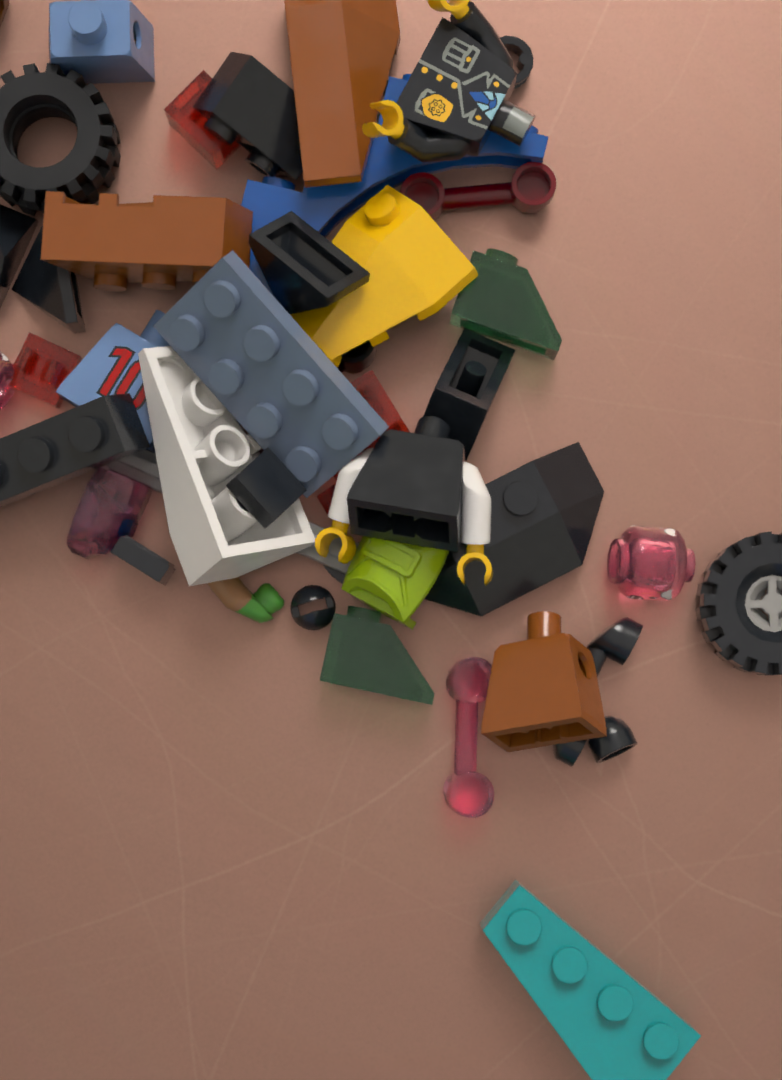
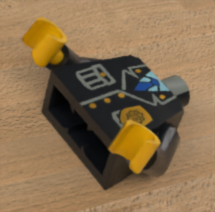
M428 0V4L435 11L451 12L450 21L442 17L397 102L384 100L369 104L372 109L380 112L383 124L381 126L375 122L364 123L362 125L363 133L370 138L388 136L390 144L423 163L460 160L466 154L478 156L491 132L521 146L536 115L508 101L515 87L517 73L513 69V60L494 27L470 0H450L448 3L446 0Z

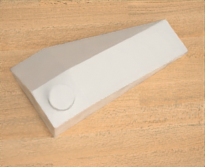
M171 346L143 348L138 353L168 528L188 585L194 586L237 578L313 545L315 538L299 498L264 529L227 488L226 485L260 455L259 451L262 448L250 434L247 435L234 416Z

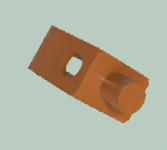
M538 611L529 614L527 617V640L503 644L494 651L481 734L506 752L607 736L594 658L591 651L571 634L561 633V616L557 613Z

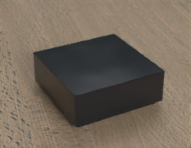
M266 448L226 485L264 529L273 523L306 491L304 486L269 448Z
M121 535L111 551L112 554L163 585L167 584L176 570L173 568L174 564L127 535L125 537Z

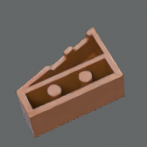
M45 191L40 260L94 280L93 287L98 290L121 292L127 290L128 283L142 282L143 287L149 289L174 290L176 289L177 281H192V285H195L222 257L232 250L249 268L251 247L248 242L249 234L252 233L253 211L227 198L153 195V202L119 204L118 194L99 193V205L81 204L66 197L64 192Z

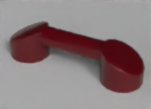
M528 162L518 167L513 174L511 182L444 188L441 181L434 175L419 172L406 178L401 186L400 193L422 206L433 220L439 218L442 211L509 204H512L517 210L524 213H535L544 209L551 202L556 189V178L553 171L540 162Z

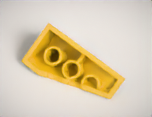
M387 185L346 220L331 242L370 273L369 282L327 307L290 315L331 362L338 367L342 359L341 355L368 340L372 347H375L389 339L386 330L414 315H417L419 321H422L437 313L478 276V273L472 263L422 206Z

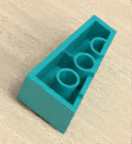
M516 879L480 922L485 935L592 1080H667L701 1037L687 1021Z

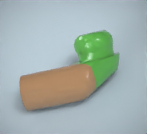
M238 577L206 583L226 608L259 623L273 620L272 615L284 606V599L269 583L262 584L254 594Z

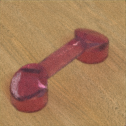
M468 657L459 660L451 667L446 677V689L449 695L456 701L454 773L446 779L443 795L446 804L454 813L468 818L484 815L491 808L494 801L492 783L486 776L477 772L478 702L486 700L492 665L487 660L480 657Z

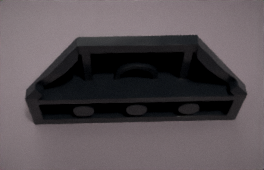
M579 442L537 458L485 484L491 497L490 543L484 544V555L489 559L493 568L492 580L485 586L484 575L486 566L480 561H472L465 567V585L461 582L457 574V565L461 557L467 554V544L461 543L459 552L449 551L445 564L425 600L482 617L583 565L604 490Z

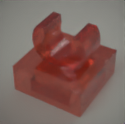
M29 332L5 383L14 389L59 409L64 399L56 391L60 384L82 361L80 355Z

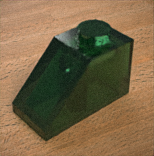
M489 248L483 254L473 250L470 262L476 268L478 276L458 293L449 324L462 329H469L485 337L554 360L562 339L528 270L518 266V259L504 251Z
M348 605L346 615L334 613L320 681L424 704H433L435 693L391 625L380 623L381 612Z

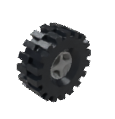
M771 531L743 538L718 553L719 556L713 562H710L703 572L706 575L703 583L698 584L696 596L700 597V606L695 608L697 620H702L705 630L701 634L706 643L711 642L716 648L714 653L722 661L728 660L734 664L733 668L740 671L765 676L782 675V533L772 534Z

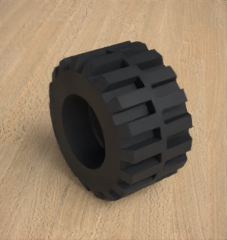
M35 63L23 65L25 75L15 78L11 70L1 75L0 77L5 83L0 88L1 197L12 207L16 204L23 213L35 216L37 210L42 211L44 214L45 191L64 192L66 197L79 203L85 199H88L91 204L99 200L98 188L101 185L107 188L111 186L115 179L111 168L112 166L119 167L121 157L117 148V144H121L119 132L106 102L103 101L97 88L92 83L87 85L83 76L71 69L65 75L60 65L47 63L46 71L41 73ZM48 117H60L73 122L77 126V138L74 147L62 161L48 167H32L18 160L17 149L19 140L24 131L34 122Z

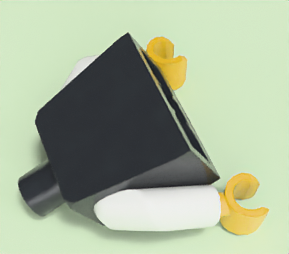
M425 416L418 420L414 433L391 429L385 431L378 439L374 448H367L340 470L328 512V517L333 519L331 527L323 529L315 539V548L320 556L326 558L330 543L335 538L340 537L342 548L338 554V562L347 564L353 559L356 554V543L352 536L347 534L350 524L351 534L459 552L461 543L467 544V554L458 561V577L465 585V567L472 561H480L486 566L484 584L485 586L489 584L492 580L493 568L489 559L484 555V544L490 543L491 497L478 468L465 462L464 444L459 440L448 439L450 427L444 420L435 416Z

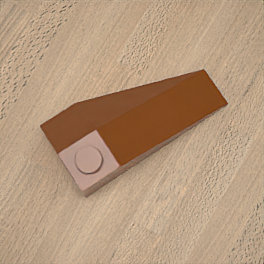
M284 0L304 187L362 182L373 138L367 137L363 133L362 125L369 122L376 123L378 111L372 109L369 104L379 102L385 96L389 71L393 57L397 55L401 40L396 0Z

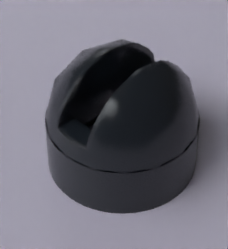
M308 585L295 593L290 609L293 619L299 626L307 630L316 631L325 628L332 622L336 612V604L333 596L327 589L318 585ZM325 598L328 608L300 615L298 606Z
M605 716L607 736L589 739V748L597 763L612 759L638 744L631 728L622 719L614 716Z

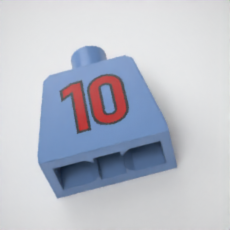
M160 310L154 312L140 336L118 323L114 324L60 384L56 391L65 401L75 407L102 396L130 393L150 445L146 450L155 453L138 353L143 348L170 346L153 327L165 315Z

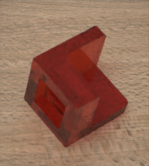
M203 70L164 111L170 126L217 170L241 145L234 141L231 146H228L211 135L203 127L207 118L193 108L212 80Z

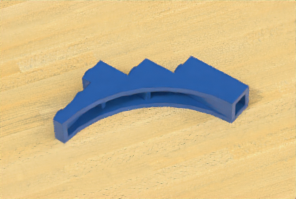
M411 74L403 75L402 79L389 76L384 100H391L396 103ZM380 114L378 124L382 126L383 118ZM531 126L522 145L518 146L491 132L478 156L466 154L460 160L425 163L418 161L390 144L388 136L374 138L362 182L304 187L303 192L295 191V184L281 178L265 176L262 183L248 179L241 206L253 211L252 232L292 211L326 238L340 222L366 204L370 198L387 185L392 188L400 186L410 175L419 172L436 174L452 169L480 167L517 169L528 162L542 163L549 136L538 134V129ZM251 249L249 269L272 294Z

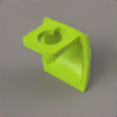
M363 536L356 549V554L347 569L341 589L370 608L413 630L417 622L410 617L420 606L437 580L449 551Z

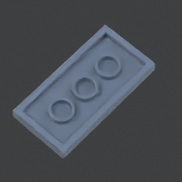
M233 250L222 257L153 325L263 450L269 448L304 486L306 491L303 495L306 498L389 428L385 421Z

